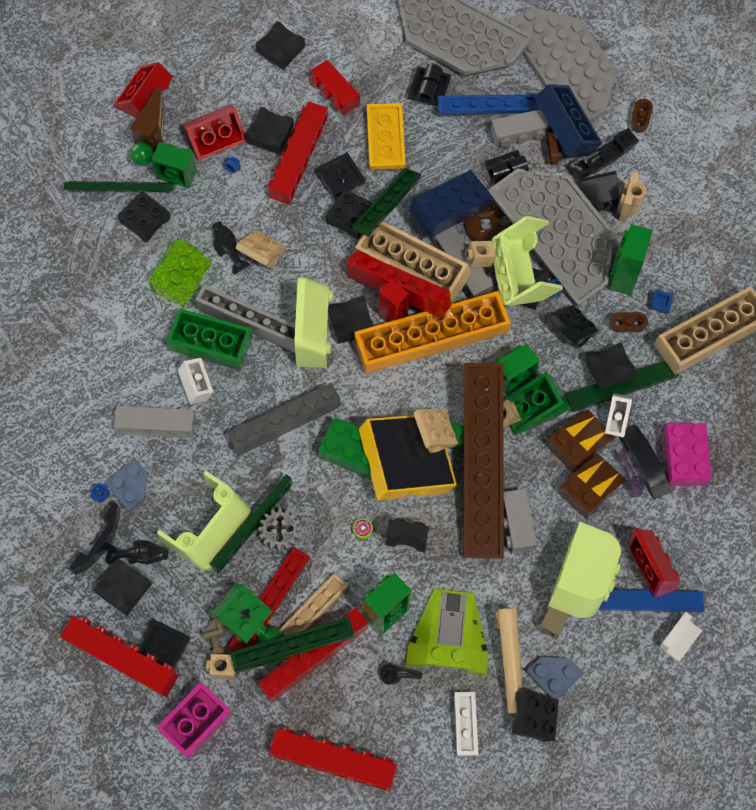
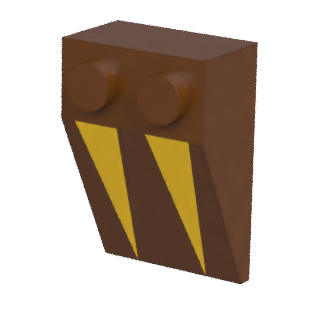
M160 87L156 88L130 128L134 143H147L153 152L156 151L159 142L163 143L165 104Z
M588 409L549 437L546 446L574 473L613 440L615 436L606 434V427Z
M597 453L560 486L558 494L587 520L626 479Z

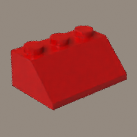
M159 62L140 66L113 106L137 118L156 88L160 87L162 92L170 86L173 76Z
M231 104L182 124L188 142L198 161L247 142L237 110Z
M636 529L632 534L628 548L653 596L656 598L676 590L680 583V577L678 572L673 570L668 554L664 553L661 548L662 545L659 537L655 536L652 530Z

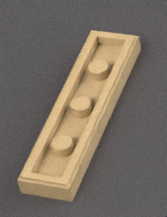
M334 573L280 628L283 636L311 628L342 596L349 586Z

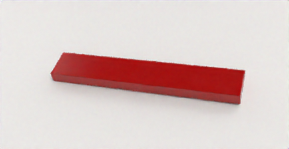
M295 547L291 549L259 598L273 611L263 623L265 626H267L310 560V556ZM254 634L247 643L240 642L234 637L228 645V649L234 652L253 646L258 640V636Z

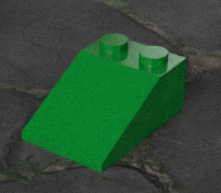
M547 372L503 399V402L510 400L515 403L521 420L511 425L516 435L552 420L571 408L555 378Z

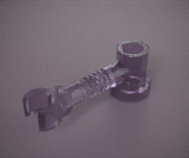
M623 447V455H619L614 450V458L622 464L629 478V495L640 497L644 491L643 479L640 476H636L628 461L627 449Z

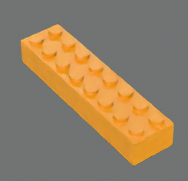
M496 291L454 303L442 318L428 312H422L354 332V338L365 373L368 374L509 333L511 323L500 294Z

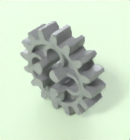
M279 508L278 513H275L272 509V515L269 516L265 513L266 520H260V524L263 526L258 527V531L262 533L259 535L260 540H264V546L270 544L272 551L275 547H278L279 552H281L282 547L289 550L288 545H296L294 539L300 540V535L297 534L302 532L301 527H297L300 525V520H295V513L290 516L288 509L285 513L282 512L281 508ZM279 518L283 519L281 531L283 540L281 542L276 541L278 539L277 530L279 529L277 519ZM268 528H273L271 532H267ZM288 528H293L292 532H287Z

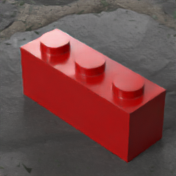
M325 60L311 70L310 81L315 88H319L323 97L326 100H330L336 111H340L344 116L360 105V94L328 60Z
M391 280L388 284H383L379 289V317L386 323L408 317L409 293L394 280Z

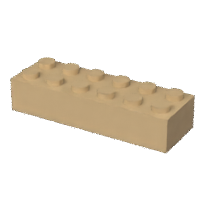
M384 221L369 237L363 235L355 247L357 251L449 290L452 304L472 274L468 264Z
M750 286L658 336L654 346L675 375L756 331V291Z

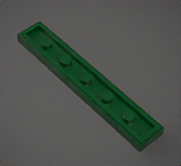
M405 168L353 224V230L369 237L421 179V174Z
M67 181L64 183V190L174 191L176 190V183Z
M666 361L636 370V379L604 389H599L598 385L594 384L567 393L566 398L572 412H576L612 400L613 393L627 395L678 378L679 374L675 375Z
M286 474L213 561L211 567L217 574L223 570L260 525V520L265 519L264 514H269L293 485L290 476Z
M345 617L230 652L235 673L237 674L355 638L350 618Z

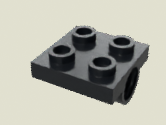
M428 64L426 68L418 66L408 99L438 106L437 98L438 96H446L451 74L443 73V69L436 64Z
M518 150L484 162L493 185L516 169L529 171L526 158L523 155L520 156Z
M574 305L554 313L550 318L552 323L577 348L582 347L599 331L594 323L588 320L581 310Z

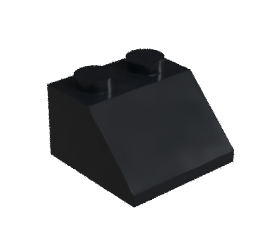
M616 171L580 179L578 188L598 212L603 210L610 211L617 207L620 198Z

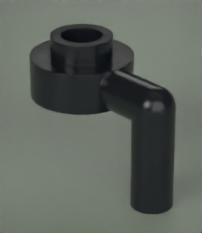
M386 664L380 671V677L385 684L395 685L401 678L419 680L422 678V673L420 671L401 670L396 664Z

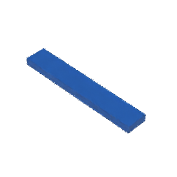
M537 94L438 96L437 98L439 115L526 113L539 110L534 98Z
M613 589L607 601H603L598 610L704 612L703 591H672L655 598L651 590Z

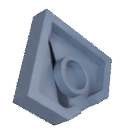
M135 458L104 483L130 513L145 501L148 472Z
M541 657L526 671L531 679L549 697L559 699L584 675L570 658Z

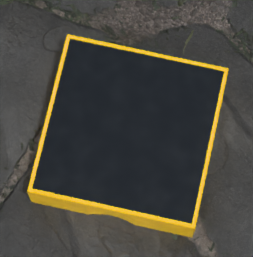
M414 415L367 419L359 428L364 452L370 464L371 479L377 501L403 499L408 496L442 495L449 493L457 486L447 448L435 453H429L428 448L425 447Z

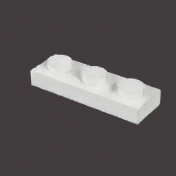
M455 692L457 756H478L475 692Z

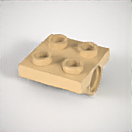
M632 172L631 178L626 179L617 213L620 214L618 221L625 222L627 215L634 216L641 209L646 194V187L638 182L640 175L638 173Z
M254 230L236 245V249L239 252L270 269L274 268L279 257L286 249L279 241L273 240L257 230Z
M418 409L413 412L425 447L428 448L429 453H435L458 444L445 409Z

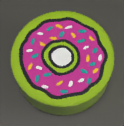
M359 519L354 523L353 533L357 538L367 539L372 535L373 526L369 520Z

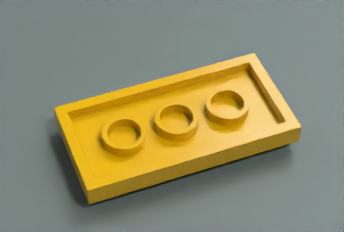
M402 103L367 104L370 170L405 169Z

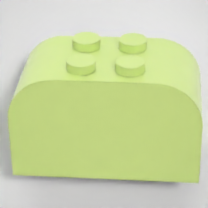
M579 522L570 541L548 605L549 607L578 618H588L598 611L603 601H607L616 582L614 580L615 576H617L621 564L618 563L621 548L613 535Z

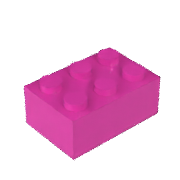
M706 423L667 424L663 434L667 479L670 486H707L712 476Z
M200 682L158 725L157 730L182 755L190 760L229 719L232 712Z

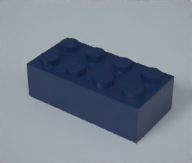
M548 84L534 97L538 108L543 112L546 122L553 129L554 136L561 143L562 150L567 156H588L603 144L569 85Z
M469 170L415 197L409 211L430 238L486 210L491 202L492 195L472 170Z

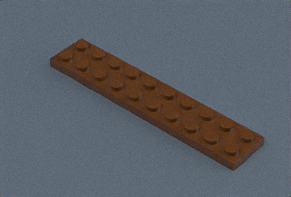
M464 363L463 558L504 559L502 363Z

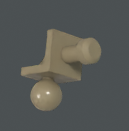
M213 619L203 637L206 643L212 642L213 654L223 655L225 650L224 647H221L219 640L225 637L223 626Z

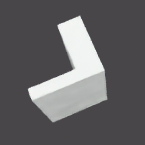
M687 612L683 614L659 646L660 649L678 662H680L702 632L699 627L690 621L692 616Z

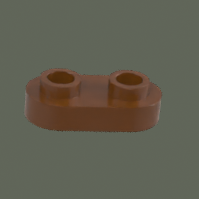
M639 99L635 104L631 128L636 132H644L648 128L653 104L648 99Z
M549 131L547 133L550 165H558V161L562 159L561 150H558L557 146L560 145V142L554 136V131Z
M618 312L612 315L609 325L613 331L619 333L642 332L648 324V319L641 312ZM616 322H620L622 325L618 326Z

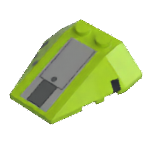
M434 589L408 644L406 666L426 668V665L455 668L467 670L466 673L487 676L489 654L475 594Z

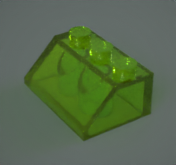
M177 238L149 280L151 291L184 307L212 262L194 245Z

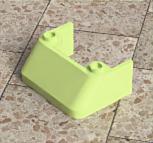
M525 216L494 236L491 240L497 256L493 263L503 304L513 306L539 302L563 289L562 285L537 282L535 284L529 251L534 249L537 244L536 232L548 225V220Z
M298 277L295 322L297 367L327 368V354L331 353V342H327L328 305L330 302H333V290H329L327 285L305 277Z
M205 471L203 475L206 484L215 489L213 494L214 500L221 505V508L198 537L193 533L184 532L175 541L160 530L157 532V535L163 544L202 571H209L212 569L211 564L252 516L250 507L228 485Z

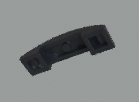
M627 128L615 135L608 144L587 157L583 155L570 163L569 166L579 179L588 177L618 160L631 150L639 140Z
M636 424L626 428L624 437L620 438L626 449H629L646 479L645 484L653 499L670 493L672 490L662 465L642 431Z
M113 502L103 517L107 526L87 555L80 552L69 567L72 574L78 575L87 570L108 549V545L111 544L116 534L120 519V508L117 503Z

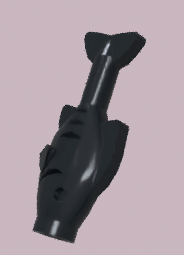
M221 221L212 225L214 230V247L221 257L226 253L231 256L235 263L233 273L236 275L242 269L249 267L250 263L241 260L236 252V238L233 232L224 226Z
M135 541V547L131 550H117L116 547L109 544L106 562L110 564L117 558H130V564L138 562L149 565L162 560H168L169 552L168 548L155 545L150 541Z

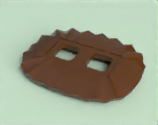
M491 200L486 210L465 220L467 234L473 241H491L494 236L513 224L510 221L509 225H500L498 218L506 215L494 200ZM490 219L492 227L482 228L481 220Z

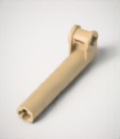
M498 609V611H495L496 629H500L508 713H517L516 692L523 691L517 609Z

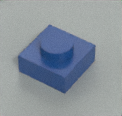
M655 290L650 309L669 314L674 294Z

